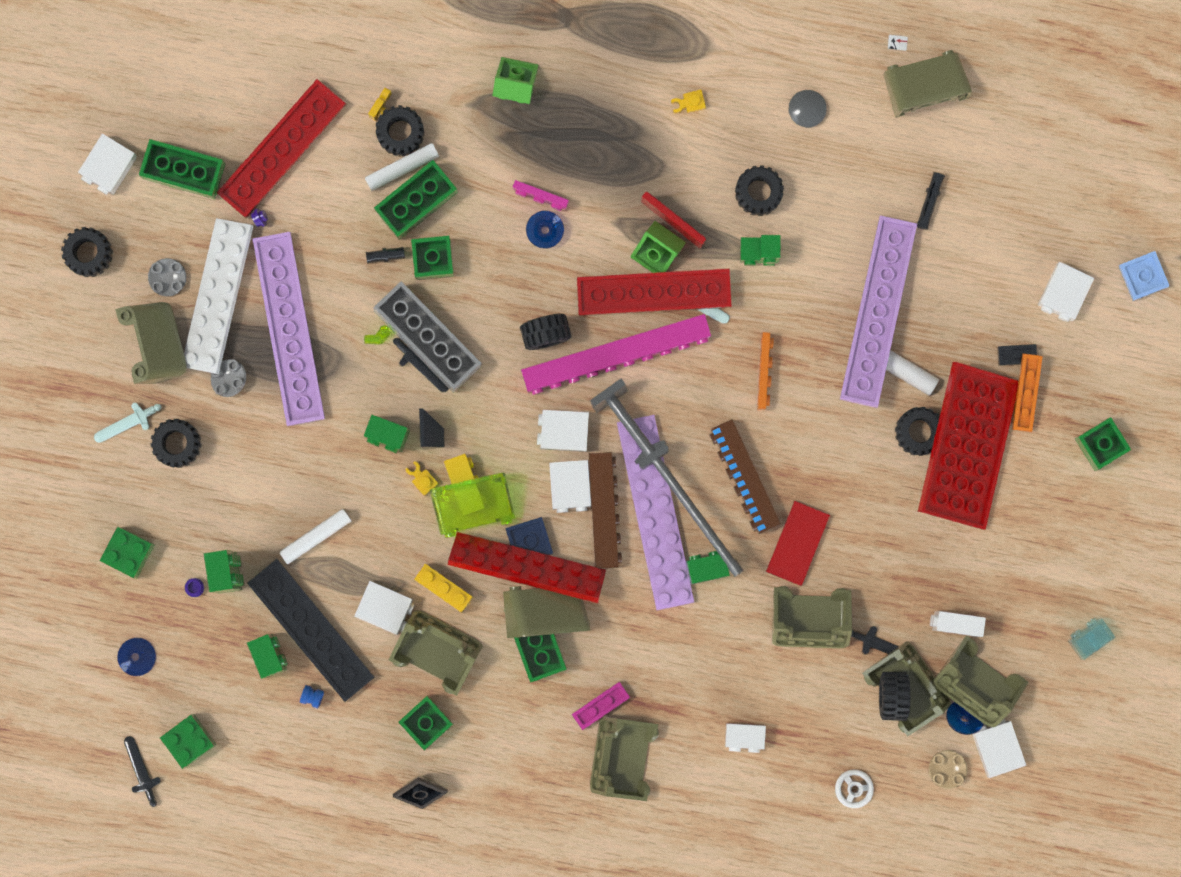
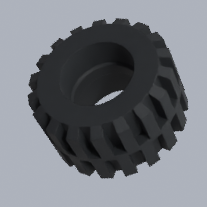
M398 105L395 108L392 106L390 110H384V114L378 117L379 121L376 122L375 130L377 139L381 147L389 154L406 156L407 153L411 154L413 150H417L420 143L423 142L424 126L420 116L417 115L416 111H412L410 107L406 106L404 108L402 105ZM398 121L407 122L411 126L409 137L402 141L394 140L389 135L391 125Z
M760 165V167L752 166L751 169H746L740 175L735 188V197L743 211L746 213L748 211L753 216L755 214L763 216V214H770L771 211L777 208L784 194L783 181L778 177V173L776 171L773 172L770 167L764 168L763 165ZM754 181L765 182L770 187V196L764 201L754 200L748 193L749 185Z
M81 227L82 229L80 230L78 228L74 229V233H69L67 235L69 236L68 239H64V247H61V251H63L62 259L65 260L64 263L70 270L80 276L95 277L98 273L102 274L104 272L103 269H108L109 261L112 262L111 254H113V250L110 247L112 245L108 238L100 231L91 227ZM85 242L95 243L97 246L96 257L87 263L79 261L77 257L79 247Z
M562 313L535 318L520 326L525 349L527 350L551 347L572 338L567 316Z
M915 407L905 412L897 421L895 428V438L899 442L898 445L904 449L903 451L911 453L910 455L923 456L931 453L940 415L933 412V409L925 407ZM922 420L929 425L931 435L927 441L918 443L911 438L909 427L914 421Z
M174 418V420L168 419L164 423L161 422L160 426L154 429V435H151L152 443L150 445L153 448V455L157 457L158 461L169 467L182 468V466L190 465L189 463L196 460L195 457L199 456V449L202 447L198 430L190 423ZM174 432L182 433L187 440L186 448L177 455L169 453L166 449V440Z
M882 672L879 683L880 716L882 720L906 721L910 713L911 699L909 676L907 672Z

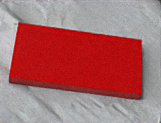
M648 191L642 195V204L701 250L706 241L702 234Z
M794 501L766 572L802 586L830 515Z

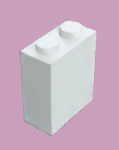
M102 134L78 173L82 176L81 180L89 185L93 182L98 185L97 189L107 195L109 192L114 195L138 156Z
M1059 262L1053 270L1038 306L1045 313L1051 314L1053 312L1059 315L1058 318L1062 321H1073L1076 319L1094 278Z
M543 410V414H539L538 426H542V430L537 435V445H541L540 448L543 450L587 452L589 412Z
M588 460L549 463L553 510L557 509V513L568 512L570 508H576V512L587 511V507H591Z
M369 581L354 617L398 635L399 632L403 631L407 623L404 621L406 615H411L415 604H412L413 599Z
M935 611L934 615H931L930 626L933 627L932 631L983 637L986 618Z
M1004 718L996 727L987 728V725L975 728L976 732H973L972 735L988 778L1026 766L1011 721H1005Z

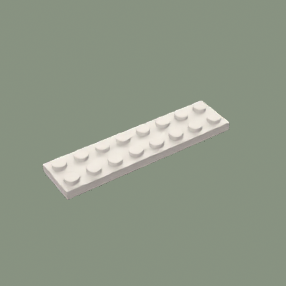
M218 218L215 220L184 352L186 365L189 369L219 375L254 227L252 225Z

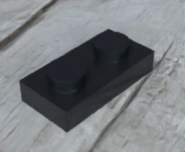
M1037 345L998 346V366L1021 365L1022 353L1037 355Z

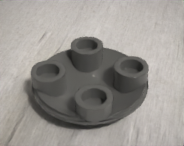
M802 90L796 93L790 100L788 112L791 119L797 125L811 128L822 122L826 115L827 106L824 98L816 91Z

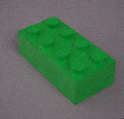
M149 139L139 176L147 181L215 200L226 163L219 158Z
M432 160L377 204L374 210L398 240H400L455 196L458 190L435 161Z
M222 550L203 553L210 593L220 594L242 590L245 582L243 574H240L239 571L242 562L237 552Z
M554 634L514 638L530 683L567 670Z

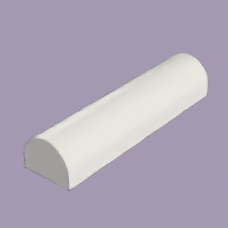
M431 143L366 176L365 180L371 191H374L438 158L439 155Z
M890 350L886 371L930 396L939 379Z
M341 509L282 549L280 555L287 564H290L352 522L346 511Z

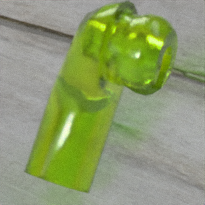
M382 325L375 335H365L364 344H383L390 336L389 327Z

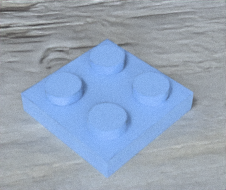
M1155 251L1119 265L1133 301L1169 287Z

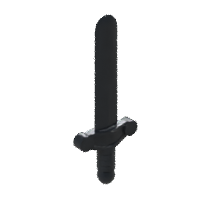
M399 338L393 339L394 345L404 353L399 362L401 367L410 362L439 391H448L449 388L410 348L400 341Z
M872 626L866 635L852 630L851 637L863 642L862 654L864 655L869 653L870 647L887 654L899 647L875 637L877 631L875 626Z
M127 736L124 744L139 785L132 787V792L145 791L150 806L156 807L157 801L155 800L152 788L159 784L161 780L159 777L150 779L135 739Z

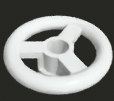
M848 770L841 774L836 781V796L846 807H863L873 796V782L863 771ZM849 776H860L866 781L867 785H861L856 781L853 782ZM844 780L848 784L847 791L849 794L847 799L841 793V785ZM856 785L858 791L853 793L851 788ZM863 791H868L863 800L852 802L854 797H859Z

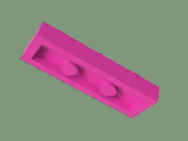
M517 180L514 181L512 188L516 191V195L524 198L528 195L533 197V201L544 204V202L549 203L551 208L558 211L567 209L569 200Z
M618 682L572 713V716L580 728L584 730L630 697L621 683Z

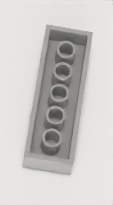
M402 281L373 307L374 312L453 393L481 367V362Z

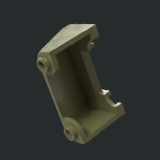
M950 50L943 52V56L901 67L898 65L887 67V71L883 75L895 118L904 116L910 110L914 112L919 108L950 100L951 102L955 101L957 97L959 101L969 99L972 90L958 53Z
M157 302L115 309L118 321L122 325L134 324L143 360L132 367L134 384H157L184 375L187 365L171 305L166 302Z
M521 586L509 587L510 591L503 592L507 638L590 631V622L583 599L540 588L521 590Z
M786 586L774 587L772 643L774 645L810 648H846L849 646L852 634L851 590L838 588L831 593V596L793 595L792 590Z
M417 610L414 611L407 621L389 661L393 662L397 667H404L409 663L443 680L442 686L444 690L449 694L457 696L483 645L477 639L423 611Z
M966 635L936 676L934 684L941 692L988 727H996L1012 711L1029 682L1018 674H1010L1007 678H1004L975 656L979 647L974 640Z
M908 641L901 644L862 673L866 683L876 687L877 685L879 686L882 672H907L911 691L910 713L906 721H899L898 723L899 729L907 737L942 715L951 705V699L935 686L934 680L936 677L914 646Z
M603 716L600 719L590 780V790L592 793L607 797L647 801L650 794V786L646 781H643L648 742H654L659 735L658 724Z

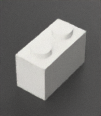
M726 723L725 747H729V751L741 752V748H748V752L760 753V749H765L766 726Z

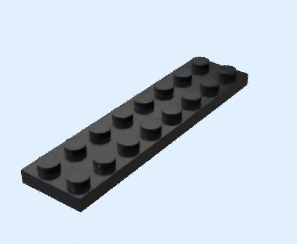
M275 559L247 583L344 702L375 678L278 559Z

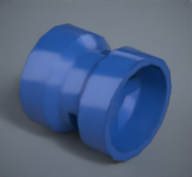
M305 685L300 703H311L312 707L318 709L324 695V690L317 689L315 691L312 686Z

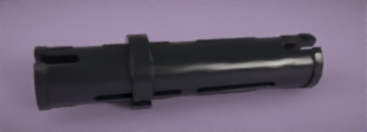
M933 172L929 188H926L925 191L927 195L917 228L928 230L937 198L941 195L940 189L945 178L943 174Z

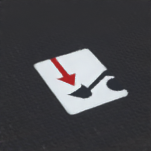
M889 35L888 49L906 51L908 37Z

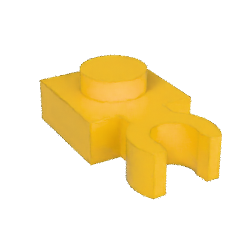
M386 87L383 89L368 113L369 118L376 121L380 115L384 114L383 111L386 110L384 108L385 104L392 95L391 90Z
M701 89L684 93L683 100L679 98L671 100V104L678 103L680 106L678 109L673 110L674 114L680 113L685 108L687 113L706 109Z
M414 461L413 464L416 466V470L414 472H411L408 468L405 470L409 475L415 477L411 482L425 496L439 483L426 469L421 472L420 465Z

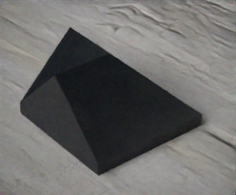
M419 408L421 448L423 450L444 448L445 429L423 408Z
M418 775L393 793V798L423 809L448 793V789L428 778Z

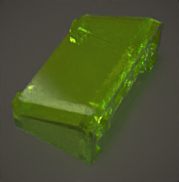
M505 472L429 490L440 535H445V538L454 537L456 532L491 523L501 522V525L513 523L512 519L516 518Z

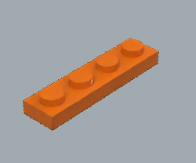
M763 332L761 337L757 410L763 411L766 410V406H770V395H767V387H771V376H768V368H772V357H769V349H773L774 338H770V333Z
M1022 353L1012 425L1013 430L1032 432L1043 358L1041 355Z

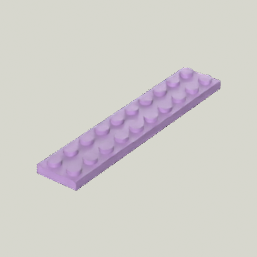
M881 215L879 217L840 400L878 408L917 223Z
M291 232L253 238L287 426L324 420L325 415Z
M654 415L633 419L651 444L660 442ZM617 422L656 610L694 603L670 487L653 464L644 470L640 469L639 464L636 465L634 461L641 454L642 450L623 424Z

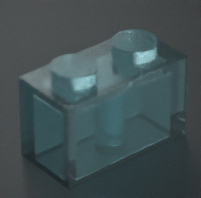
M1093 618L1086 623L1087 627L1082 631L1078 629L1070 635L1071 639L1068 642L1081 660H1085L1116 638L1103 619L1096 620V618Z

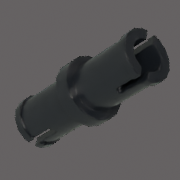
M385 247L382 250L366 252L367 264L381 261L388 263V260L405 259L404 247L386 249Z

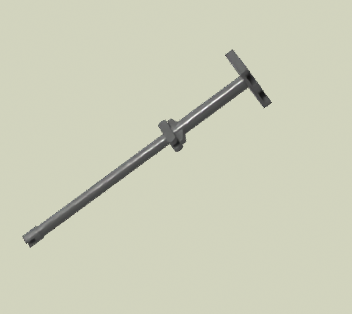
M622 378L590 400L592 408L598 413L608 405L642 450L641 454L634 461L636 465L639 464L642 470L652 464L655 466L726 563L727 568L734 577L738 576L743 572L742 567L733 558L661 458L669 452L667 443L663 440L651 444L618 398L628 392Z

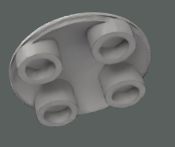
M170 258L160 259L152 264L148 273V282L152 290L157 294L173 296L178 294L185 286L186 272L178 261Z
M228 359L222 361L219 375L211 373L212 388L216 394L223 397H232L238 394L246 382V371L243 365L236 360Z

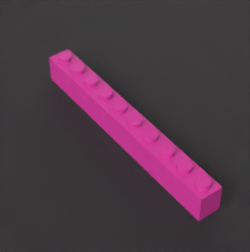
M705 314L521 369L527 392H532V395L544 392L543 389L547 387L556 389L562 386L561 383L569 381V384L576 383L583 376L592 378L598 376V372L603 370L606 373L617 370L616 366L624 365V367L634 365V361L642 359V362L653 359V355L659 353L661 356L672 353V349L679 348L680 351L690 348L689 344L697 342V345L707 343L708 339L711 338V333Z

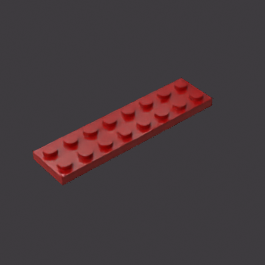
M316 79L218 190L217 194L243 217L247 218L346 106V103Z
M730 268L577 277L579 316L732 307Z
M460 532L456 533L447 564L595 603L599 601L606 574V569L595 568L594 566Z

